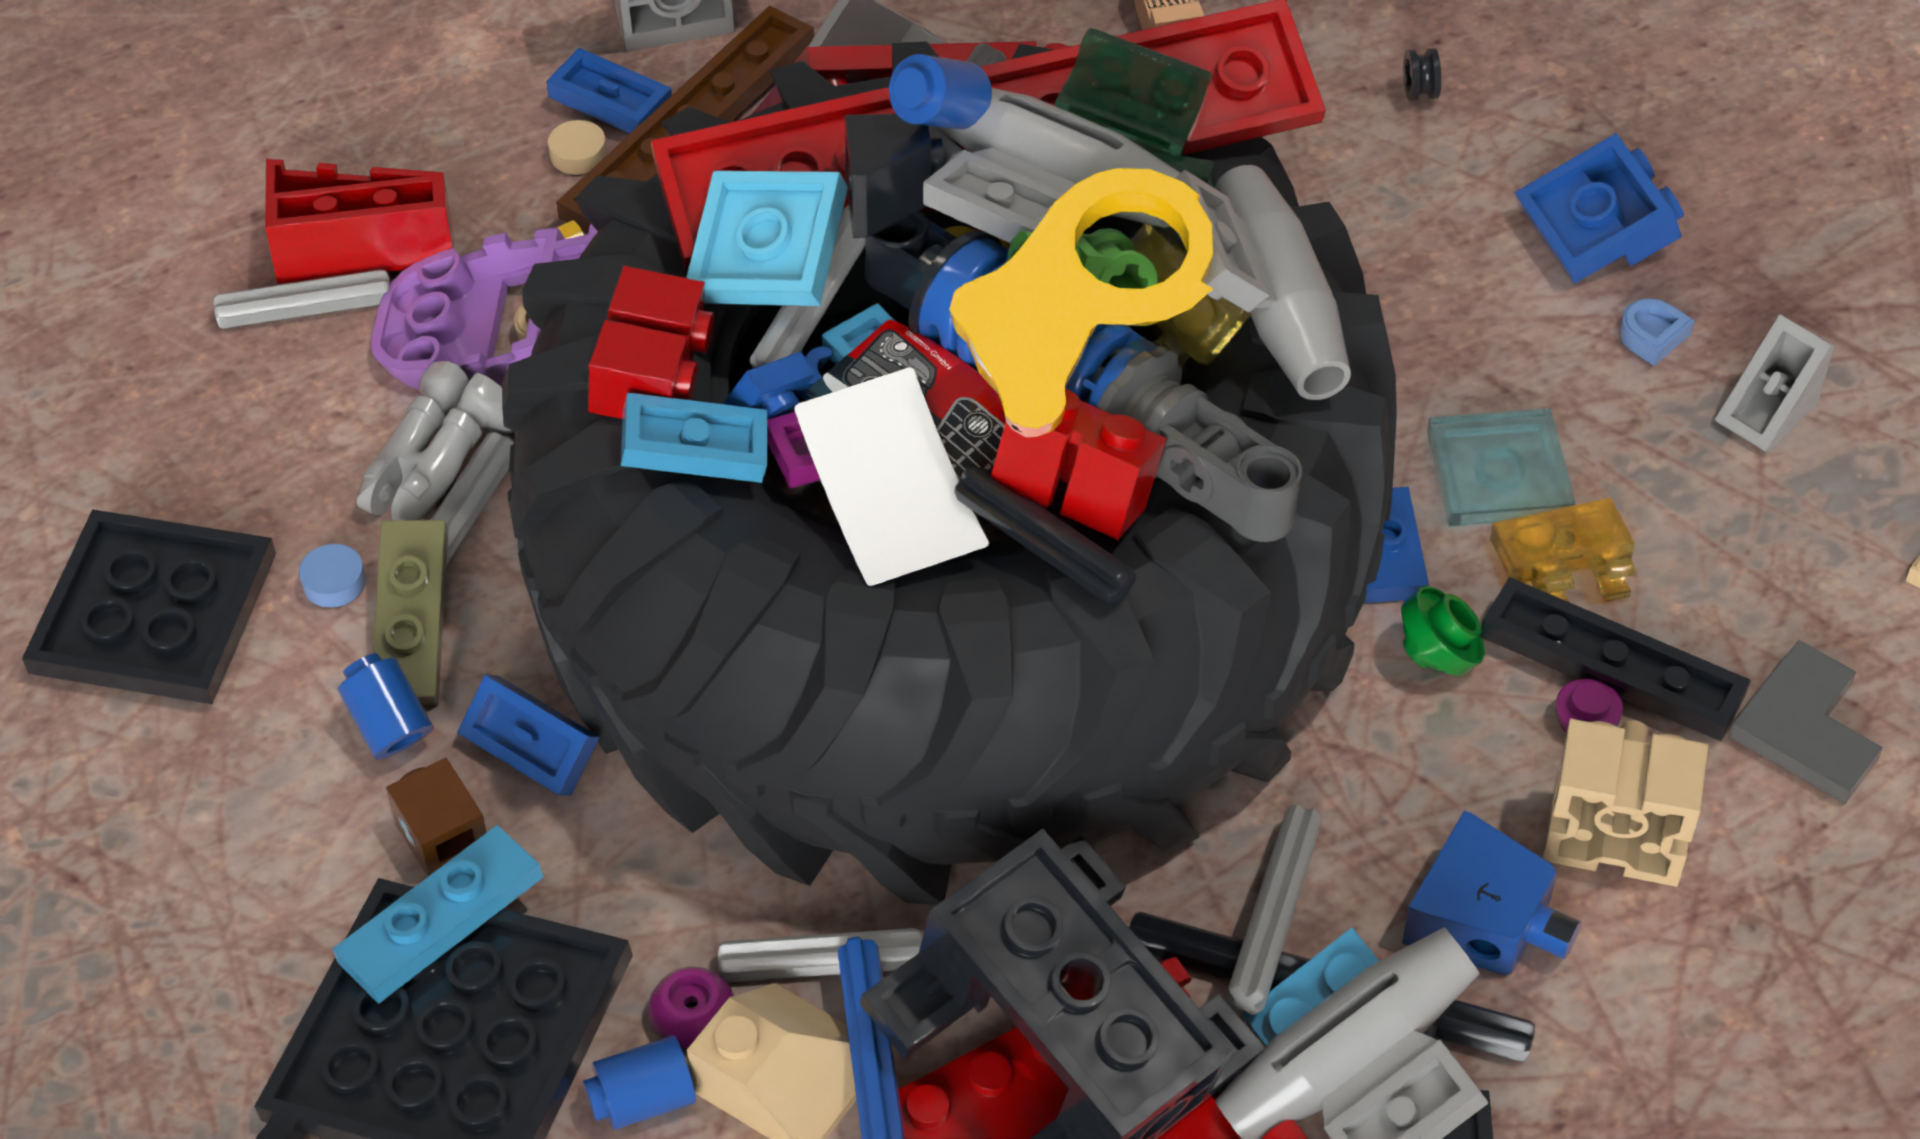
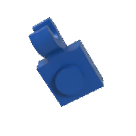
M817 347L812 349L805 357L800 351L748 370L723 404L767 410V420L793 413L795 406L800 403L798 398L814 399L807 395L806 391L822 377L818 370L823 368L833 353L829 347Z

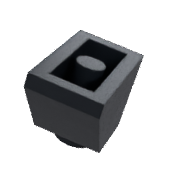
M897 114L845 115V178L848 185L847 194L853 238H868L927 207L923 204V182L944 166L942 138H930L928 126L905 122Z

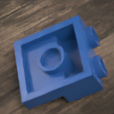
M1617 133L1514 192L1519 206L1573 284L1622 256L1631 267L1682 237L1677 220L1684 217V213L1678 200L1667 186L1660 190L1657 189L1651 181L1655 178V173L1644 153L1638 147L1630 151Z

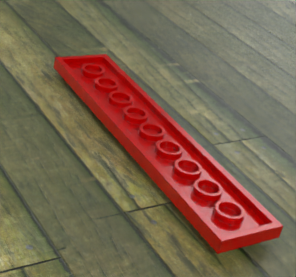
M1287 0L1269 1L980 66L987 74L991 88L1032 96L1124 135L1160 160L1322 123L1326 112ZM889 87L651 140L653 159L684 269H689L713 171L840 172L846 182L845 115L896 114L890 102ZM956 143V144H957L958 146H960L963 150H966L964 147H962L961 145H959L958 143ZM846 194L843 209L849 205L848 194ZM928 206L920 210L923 215L938 212Z

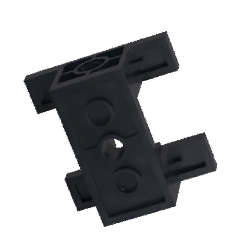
M1044 829L1038 831L933 907L929 913L918 954L863 993L860 1001L861 1007L904 1059H906L973 1008L978 1013L987 1007L991 996L1069 1088L1057 1118L1030 1139H1157L1239 1075L1266 1048L1220 994H1217L1200 1008L1189 998L1111 908L1114 903L1122 898L1126 887L1081 835L1060 849Z

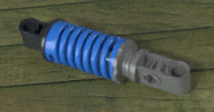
M920 211L865 238L864 275L868 285L909 310L910 331L915 334L920 333L936 342L978 371L967 343L956 333L953 327L949 308L956 289L965 283L999 269L1007 262L1009 249L1004 247L997 237L982 230H973L957 238L927 219ZM1097 324L1075 371L1066 385V389L1074 392L1085 403L1113 415L1120 414L1132 417L1142 423L1145 429L1167 438L1155 478L1159 477L1170 484L1181 496L1200 504L1231 525L1240 535L1250 540L1270 542L1286 536L1291 531L1295 519L1302 477V465L1299 459L1289 450L1275 445L1249 428L1236 415L1223 411L1209 402L1207 395L1191 384L1181 385L1182 367L1178 364V355L1165 346H1157L1126 325Z

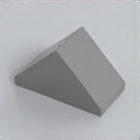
M1779 314L1716 416L1715 421L1765 452H1770L1818 404L1835 346Z

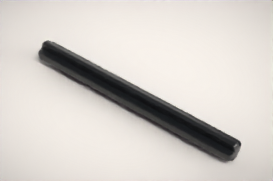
M1144 912L1135 913L1129 925L1131 931L1155 958L1165 961L1177 957L1182 966L1228 979L1232 978L1244 941ZM1282 951L1270 991L1311 959ZM1455 1000L1436 1020L1437 1030L1435 1032L1436 1038L1510 1059L1524 1061L1530 1054L1535 1034V1024L1530 1020Z

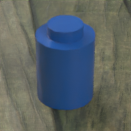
M916 54L905 58L895 68L890 79L889 98L893 110L905 122L962 130L974 125L990 107L992 89L987 74L975 63Z
M373 653L358 659L344 669L343 674L346 680L339 685L337 690L375 759H383L407 749L426 737L434 729L432 722L396 658L392 657L382 660L378 653Z
M675 1035L592 1062L595 1076L583 1080L587 1100L595 1121L608 1118L614 1131L696 1103L691 1076Z

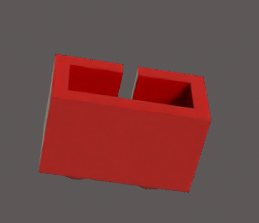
M623 266L608 309L609 320H604L589 363V413L622 419L627 393L692 400L698 375V362H694L693 357L695 351L707 352L714 324V313L704 311L705 282Z
M1065 388V413L1062 422L1054 431L1037 437L1026 438L1013 431L1005 422L991 478L1013 493L1047 508L1053 502L1058 481L1062 480L1068 483L1060 514L1116 540L1120 539L1146 509L1167 438L1145 429L1138 420L1126 415L1110 414L1081 401L1074 392Z

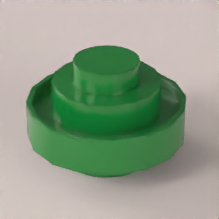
M1424 586L1404 600L1401 606L1403 632L1405 635L1403 646L1409 657L1422 668L1431 667L1432 669L1459 677L1466 675L1483 661L1485 648L1480 635L1482 631L1480 622L1473 610L1461 598L1453 594H1446L1440 589L1431 586Z

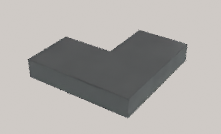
M1800 640L1795 643L1736 718L1729 733L1730 738L1845 804L1877 763L1883 749L1882 746L1828 716L1851 687L1856 671Z

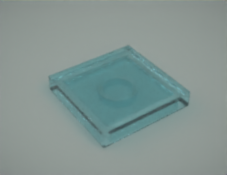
M1551 408L1429 418L1427 434L1449 527L1573 517L1576 503Z

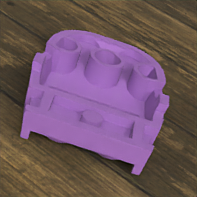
M590 224L587 235L565 239L559 228L538 229L535 232L534 239L513 242L507 233L484 237V249L459 256L455 248H451L415 262L391 282V290L384 293L380 300L371 336L373 356L393 377L403 384L419 389L420 378L430 364L437 361H449L457 364L465 372L469 381L475 373H480L502 387L509 364L531 356L532 349L541 331L529 319L526 339L513 342L510 353L494 357L508 287L525 284L533 265L536 263L579 259L592 238L597 234V230Z

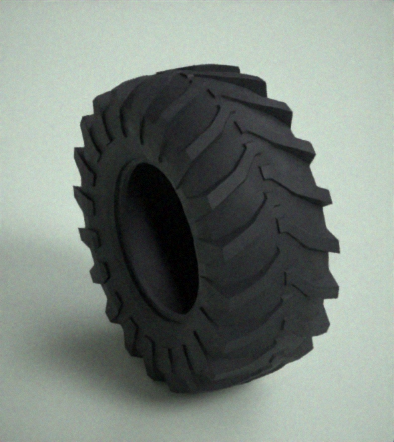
M927 41L892 43V74L897 65L911 55L922 54L939 57V55ZM1019 44L1012 59L1053 49ZM804 61L770 70V73L783 102L740 120L889 87L891 77L834 86ZM690 106L661 122L670 136L731 123ZM1258 137L1163 159L1162 161L1180 173L1184 170L1188 171L1213 188H1215L1217 181L1224 173L1238 166L1254 165L1266 173L1301 221L1337 302L1351 377L1348 384L1331 397L1321 400L1303 398L1260 339L1250 313L1223 297L1220 300H1215L1207 294L1191 309L1167 320L1147 326L1126 325L1157 346H1165L1178 355V364L1182 367L1181 385L1191 384L1207 395L1209 402L1223 411L1236 415L1249 428L1275 445L1292 452L1302 465V477L1293 527L1283 538L1270 542L1254 541L1240 535L1231 525L1200 504L1187 500L1170 484L1159 477L1154 479L1146 509L1119 540L1070 518L1063 521L1134 570L1136 581L1129 590L1128 596L1120 604L1114 602L1105 603L1015 539L989 543L985 548L869 586L864 580L841 527L801 506L785 494L765 474L762 483L621 466L622 419L588 412L589 363L604 320H609L608 309L623 266L683 278L687 277L688 269H684L658 173L648 181L596 176L577 195L576 200L582 214L597 230V234L592 238L579 259L534 264L522 289L523 307L533 324L540 328L541 331L534 344L531 356L513 362L507 368L502 382V411L504 427L515 431V443L510 446L509 463L512 488L507 492L514 535L518 541V557L522 576L547 653L561 688L589 730L600 736L598 743L603 751L607 754L619 750L640 785L668 815L692 833L720 814L745 848L778 875L810 886L835 850L854 856L882 886L906 903L937 905L945 899L951 864L998 861L1041 829L1046 831L1060 849L1080 835L1089 844L1133 829L1169 854L1199 838L1178 805L1192 799L1229 771L1269 782L1291 760V751L1276 729L1300 706L1309 691H1334L1342 683L1353 657L1355 643L1345 634L1348 627L1354 625L1365 601L1367 585L1376 581L1380 568L1385 537L1382 529L1384 523L1389 520L1392 503L1397 420L1396 373L1379 296L1366 294L1364 275L1348 231L1331 203L1323 202L1299 206L1294 187L1271 143L1263 137ZM939 211L924 215L943 229L954 226L977 229ZM865 247L801 350L804 357L812 349L823 347L822 334L877 303L896 322L909 327V310L887 295L874 290L866 282L864 275ZM1149 259L1155 265L1158 273V283L1164 282L1180 269ZM704 303V311L714 313V324L707 352L695 351L693 361L698 362V375L692 401L723 404L746 371L753 369L750 364V357L782 305ZM829 359L823 368L818 370L820 375L823 377L835 364ZM798 398L800 403L808 401L803 398ZM767 442L768 467L775 457Z

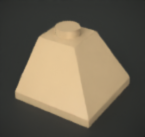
M777 983L729 997L687 1049L690 1075L695 1094L769 1139H827L856 1101L847 1025Z

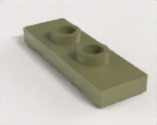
M445 520L381 521L373 653H378L382 660L392 657L397 659L422 705H439L448 527Z

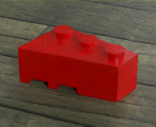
M266 158L265 229L277 284L383 269L387 272L405 270L415 262L454 248L453 226L443 172L372 167L369 172L370 176L338 174L337 164L318 163L316 167L317 172L285 169L284 160Z

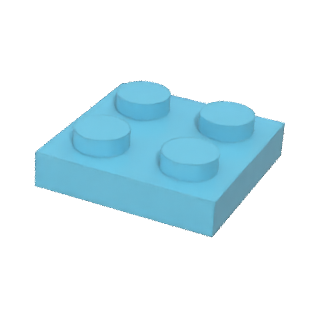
M713 171L686 277L705 282L704 303L820 306L848 190V185L840 172Z

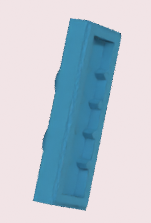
M496 825L335 946L332 951L337 963L379 1004L544 878L540 864L504 830Z

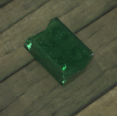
M1089 28L1082 39L1075 66L1057 97L1055 106L1124 135L1169 166L1176 168L1196 126L1212 75L1209 71L1100 30Z

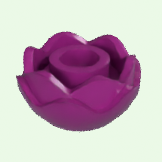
M690 966L674 970L667 974L651 993L648 1007L650 1026L655 1033L660 1034L663 1038L675 1035L681 1049H688L728 998L734 996L733 991L721 976L706 968ZM689 1003L698 1004L695 1008L690 1009L686 1007V1004Z

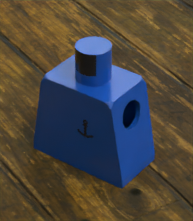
M1464 810L1408 907L1402 943L1409 946L1445 927L1475 967L1506 975L1514 971L1528 943L1565 959L1576 940L1581 927V921L1548 907L1557 876V871L1551 863L1479 817Z

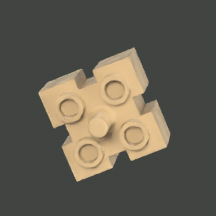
M1570 719L1563 746L1561 764L1558 768L1552 793L1542 858L1549 863L1596 871L1598 862L1624 867L1623 877L1678 887L1687 858L1688 842L1692 841L1701 811L1708 744L1685 740L1673 734H1653L1649 743H1646L1648 728L1644 723L1637 720L1626 721L1619 728L1602 721L1586 722Z

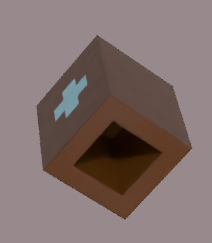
M447 757L427 767L411 770L399 781L386 786L395 825L427 877L487 833L482 812Z

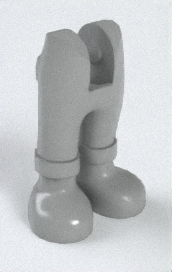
M437 361L430 364L420 378L419 390L422 396H416L406 409L407 414L401 420L378 456L366 469L356 505L360 509L374 515H382L392 506L391 515L393 521L422 520L441 500L454 482L469 449L473 448L482 435L481 429L488 433L496 432L501 436H508L515 431L505 428L503 424L502 387L489 377L475 373L469 381L465 372L457 364L449 361ZM434 435H436V436L434 437V439L432 440V442L430 443V445L427 447V445L429 444V442H430V440L432 439V437H433Z

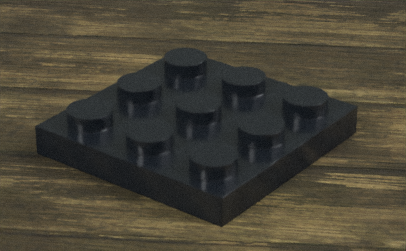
M92 509L22 657L28 674L213 704L276 555L272 538Z

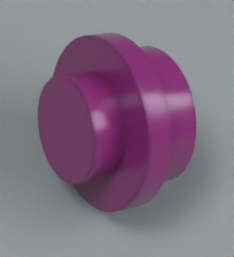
M1578 679L1566 684L1558 693L1555 705L1556 716L1566 733L1570 719L1586 722L1602 721L1617 727L1623 712L1622 701L1617 692L1609 685L1594 679Z

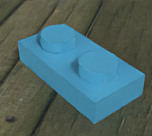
M627 393L622 414L621 466L762 483L767 467V410Z
M1351 927L1272 989L1268 994L1262 1011L1254 1015L1244 1011L1241 1014L1242 1018L1266 1047L1275 1036L1365 968L1379 960Z

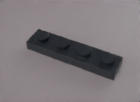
M1511 577L1507 579L1482 621V631L1480 634L1482 638L1573 678L1601 681L1612 687L1620 698L1720 742L1740 708L1751 681L1746 677Z

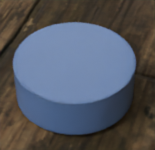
M327 544L309 552L299 567V577L305 596L312 603L322 607H339L348 604L356 599L365 587L366 575L361 557L354 549L346 545Z

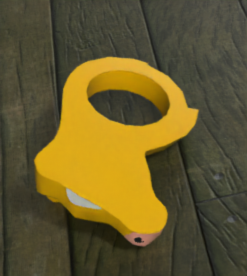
M1115 168L1096 173L1076 183L1053 203L1036 229L1009 261L996 271L965 283L954 291L949 308L953 327L956 333L967 343L979 374L998 393L1004 409L1006 423L1013 431L1026 438L1037 437L1054 431L1062 422L1066 407V385L1075 371L1097 324L1151 325L1191 309L1213 290L1212 287L1205 284L1210 274L1213 258L1212 223L1199 203L1200 195L1187 184L1152 169ZM1119 212H1143L1164 220L1178 232L1187 250V255L1180 269L1164 282L1143 289L1118 288L1099 281L1084 268L1075 247L1083 232L1100 218Z

